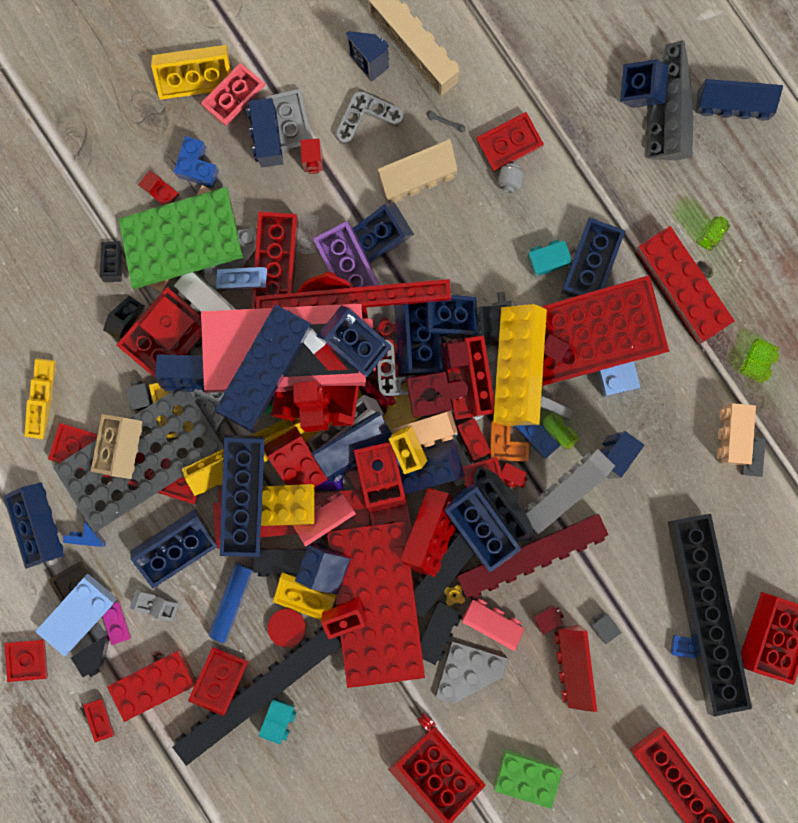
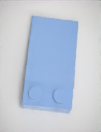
M87 574L35 632L65 657L107 612L117 598L92 576Z

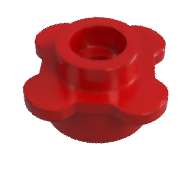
M387 317L382 318L379 326L375 327V332L381 334L385 340L391 339L392 333L396 331V324H392Z

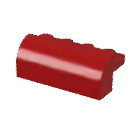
M484 336L465 338L460 341L467 342L470 361L469 366L447 370L444 346L449 344V342L442 343L447 381L462 380L468 386V393L464 398L451 400L454 420L494 414L495 400Z

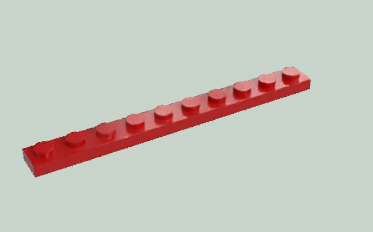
M450 279L256 296V309L273 308L275 304L282 308L361 304V308L448 301L451 300Z

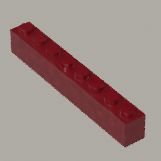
M594 514L520 547L522 550L491 573H489L484 564H481L458 574L457 578L466 598L471 597V599L482 595L481 591L488 589L492 591L499 588V583L504 581L510 583L517 580V575L523 573L526 576L535 572L534 568L540 565L544 568L553 564L551 560L559 558V560L565 559L574 550L581 552L587 549V545L592 542L595 545L605 541L604 537L609 534L600 514Z

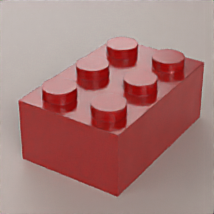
M297 426L264 445L268 459L286 485L312 484L316 487L328 480Z

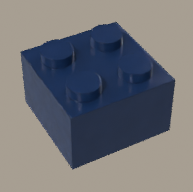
M657 59L623 64L620 102L631 108L665 104L668 66Z

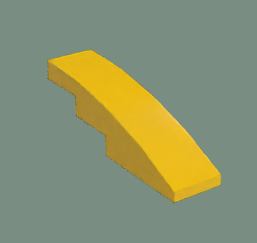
M35 359L34 377L31 379L30 398L27 400L24 437L45 438L56 366V361Z

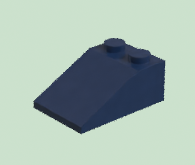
M395 203L384 204L353 228L370 263L415 235Z
M451 295V300L426 302L427 332L444 337L462 339L478 335L476 297Z
M342 305L316 336L365 377L371 373L392 347L350 308Z

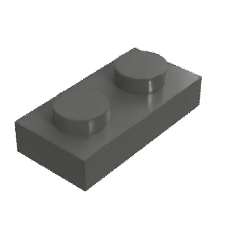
M754 438L752 464L742 465L741 475L763 477L766 439Z

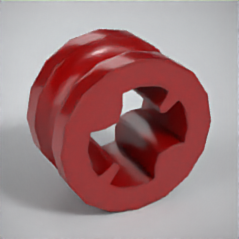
M423 712V716L421 718L418 717L417 720L426 730L430 731L431 726H435L436 723Z

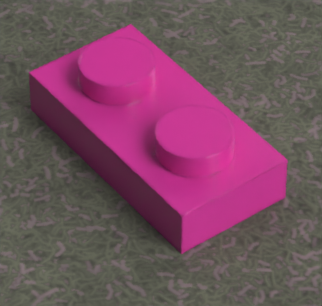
M114 603L103 615L111 645L131 639L121 603Z

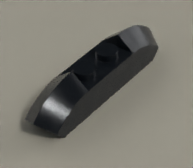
M479 466L473 475L474 484L516 542H525L534 539L533 528L527 515L502 479L494 472Z

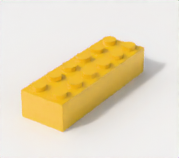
M538 305L501 307L493 420L495 423L505 426L540 424L547 309Z

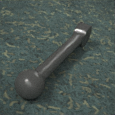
M434 112L429 113L430 120H438L457 128L460 132L465 131L464 125H457L440 118Z

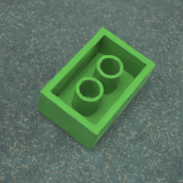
M504 749L493 788L495 792L552 809L563 770L559 765Z

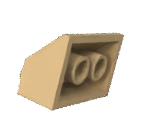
M102 414L91 472L132 479L143 421Z

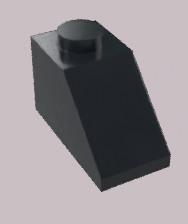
M128 296L108 314L103 331L120 340L133 326L145 306Z
M108 635L71 657L82 677L89 675L91 678L100 672L99 668L104 665L110 641Z

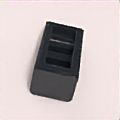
M120 241L101 242L100 278L103 282L122 281ZM107 249H116V252H107Z

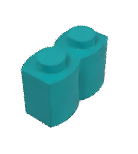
M273 698L259 737L279 745L282 740L286 741L290 732L287 726L289 722L293 723L297 714L294 711L295 705L278 698Z

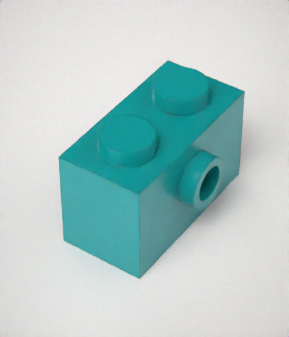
M555 240L548 243L549 246L547 247L537 246L530 249L531 252L528 253L527 258L534 277L571 265L572 259L565 241Z

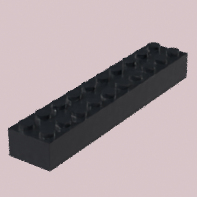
M704 514L667 521L707 714L715 717L752 709L712 515Z

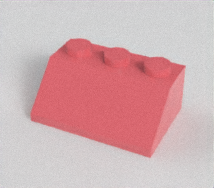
M240 63L201 104L211 117L221 125L226 126L266 84Z
M336 493L327 499L329 501L328 504L322 506L320 503L314 507V524L293 525L305 547L356 514L343 494L339 496Z
M480 598L476 600L471 599L461 617L462 622L515 651L524 630L520 625L522 622L512 616L510 619L504 617L505 612L496 607L493 610L486 606L488 603Z

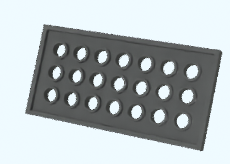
M175 389V391L170 392L130 418L143 421L142 428L148 426L151 429L148 437H143L142 434L139 437L137 453H143L145 460L141 464H138L136 461L134 463L135 469L132 479L137 480L139 483L136 490L133 491L129 488V482L132 479L111 476V483L106 485L102 481V477L105 474L91 472L97 440L53 467L94 533L183 477V468L224 449L223 443L190 392H185L183 389ZM177 405H181L184 410L180 416H176L173 412L174 407ZM160 416L167 418V424L163 427H160L157 423V419ZM188 421H191L194 425V429L191 432L184 430V424ZM170 432L177 434L178 438L174 443H170L167 439ZM201 437L204 440V445L198 449L194 446V440ZM155 442L161 445V450L158 453H153L151 450V446ZM181 448H185L188 451L185 459L178 457V450ZM165 458L171 460V467L167 470L163 469L161 465ZM79 468L85 470V476L82 479L76 476V471ZM148 469H153L155 472V477L152 480H148L145 477V472ZM89 484H93L96 488L93 495H89L86 492V487ZM115 490L122 492V498L119 501L113 499L112 495ZM100 500L106 504V508L102 512L96 508V504Z

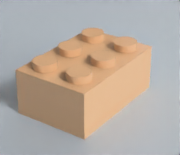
M732 403L723 406V409L720 410L719 419L722 421V427L718 431L720 447L717 448V459H719V463L734 465L752 464L755 405Z

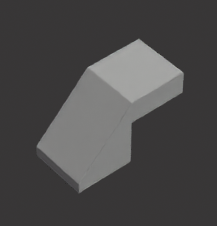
M136 590L130 609L150 614L160 620L173 622L179 604L152 593Z

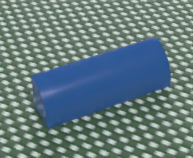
M235 562L208 635L210 638L223 644L227 642L253 573V568Z

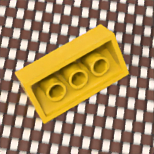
M227 45L152 55L151 67L160 100L211 93L232 72Z

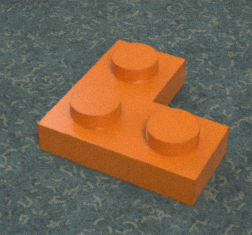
M491 422L490 458L497 457L498 461L529 462V442H510L511 426Z

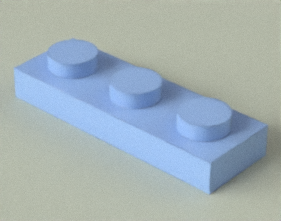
M267 268L217 269L216 288H266Z

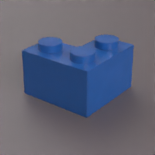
M185 136L174 173L177 178L214 188L219 170L215 164L202 161L207 148L203 141Z

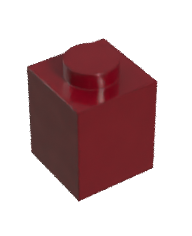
M550 334L544 344V354L560 363H565V361L568 362L572 357L574 346Z
M460 339L450 340L449 344L444 346L447 370L470 365L467 342H460Z
M553 605L532 616L543 635L564 624L562 621L564 616L561 610Z

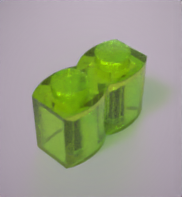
M715 216L708 222L697 238L696 243L706 250L712 251L714 247L718 246L729 230V221L722 216Z
M759 338L755 339L739 374L758 383L768 381L772 374L770 370L772 363L775 364L780 356V353H778L779 347Z
M554 412L548 414L540 422L546 431L559 443V447L564 450L571 449L579 441L577 433L572 428L566 426L563 419Z

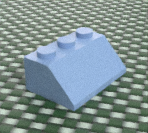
M634 362L597 372L603 397L641 388Z

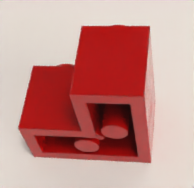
M317 380L293 383L294 403L299 407L300 428L305 432L329 430L328 423H331V414L328 411L327 405L330 404L329 392Z

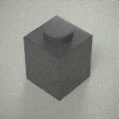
M137 381L131 383L130 387H126L132 411L145 409L152 404L148 384Z
M599 612L592 617L593 621L590 625L605 644L622 633L608 613L604 612L602 614Z

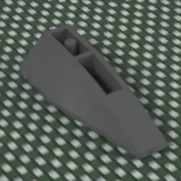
M681 40L666 44L662 63L668 66L665 104L652 105L648 120V159L681 160L693 157L691 79L685 41Z

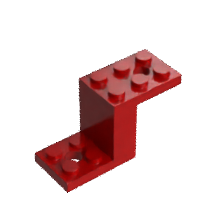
M388 442L354 450L364 499L372 526L405 521L408 541L412 531V524L396 455L391 443ZM376 460H380L383 463V468L380 471L372 469V464Z

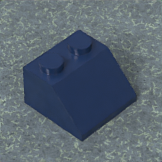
M318 542L309 544L295 581L310 589L337 595L351 558Z

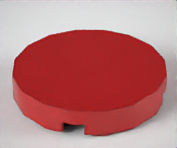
M290 608L275 612L268 622L270 639L281 647L297 645L303 639L306 632V622L303 616Z

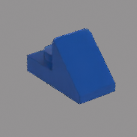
M87 522L84 524L83 536L82 532L70 531V535H64L63 543L97 547L106 546L102 536L98 531L94 533Z

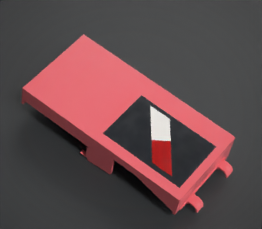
M361 304L342 305L350 308L366 324L373 328V319L362 318ZM341 305L283 307L285 310L310 322L311 330L276 392L293 391V383L316 380L321 386H365L366 377L316 337ZM273 308L201 311L204 391L206 394L226 391Z

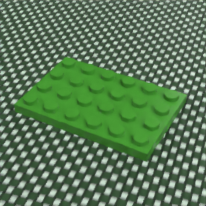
M227 187L119 218L133 289L243 258Z

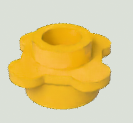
M456 585L452 588L447 587L444 590L447 596V605L452 606L454 603H464L465 598L462 596L463 589L461 585Z

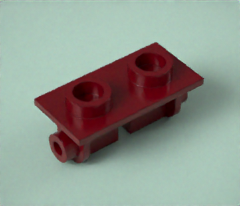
M368 377L365 386L359 387L362 395L377 400L385 414L387 413L388 406H393L396 403L394 396H385L378 391L377 382L373 378L370 379Z

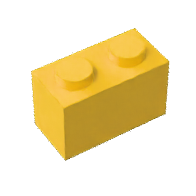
M412 425L395 431L390 436L389 441L403 473L407 474L423 468L427 459Z

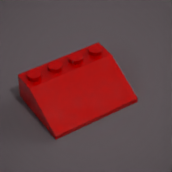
M166 287L116 346L155 378L157 355H186L202 337L201 316ZM164 296L194 320V323L171 350H168L139 326Z
M760 593L741 651L743 667L745 669L789 684H795L798 675V604L771 594Z
M580 625L557 627V633H554L555 644L559 645V652H556L557 663L561 664L562 669L559 672L560 684L563 683L564 691H561L562 703H566V706L571 709L597 712L588 632Z
M435 726L388 768L391 774L434 823H452L486 786Z

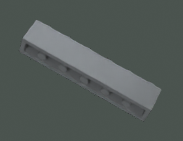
M598 449L592 454L588 452L580 460L581 464L577 462L570 468V474L565 472L558 479V484L554 482L546 490L547 494L543 492L536 499V504L531 502L526 507V515L532 528L538 534L606 478L615 467Z

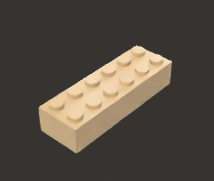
M368 0L369 14L440 97L458 83L459 65L455 60L448 58L443 46H438L435 43L432 33L430 31L426 32L423 29L419 18L411 15L406 3H401L399 0Z

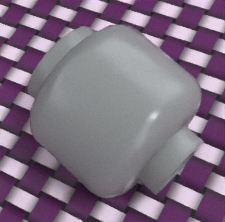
M508 163L501 168L498 184L503 188L504 192L514 193V191L521 189L525 176L521 166Z

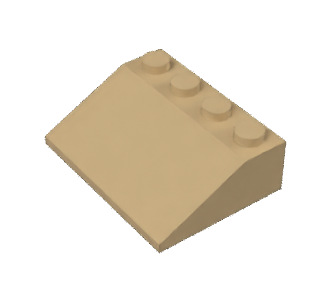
M446 140L379 168V185L387 203H398L403 200L402 197L407 195L412 197L419 194L420 190L426 187L427 189L436 187L438 182L453 180L455 175H457L458 169L451 140Z

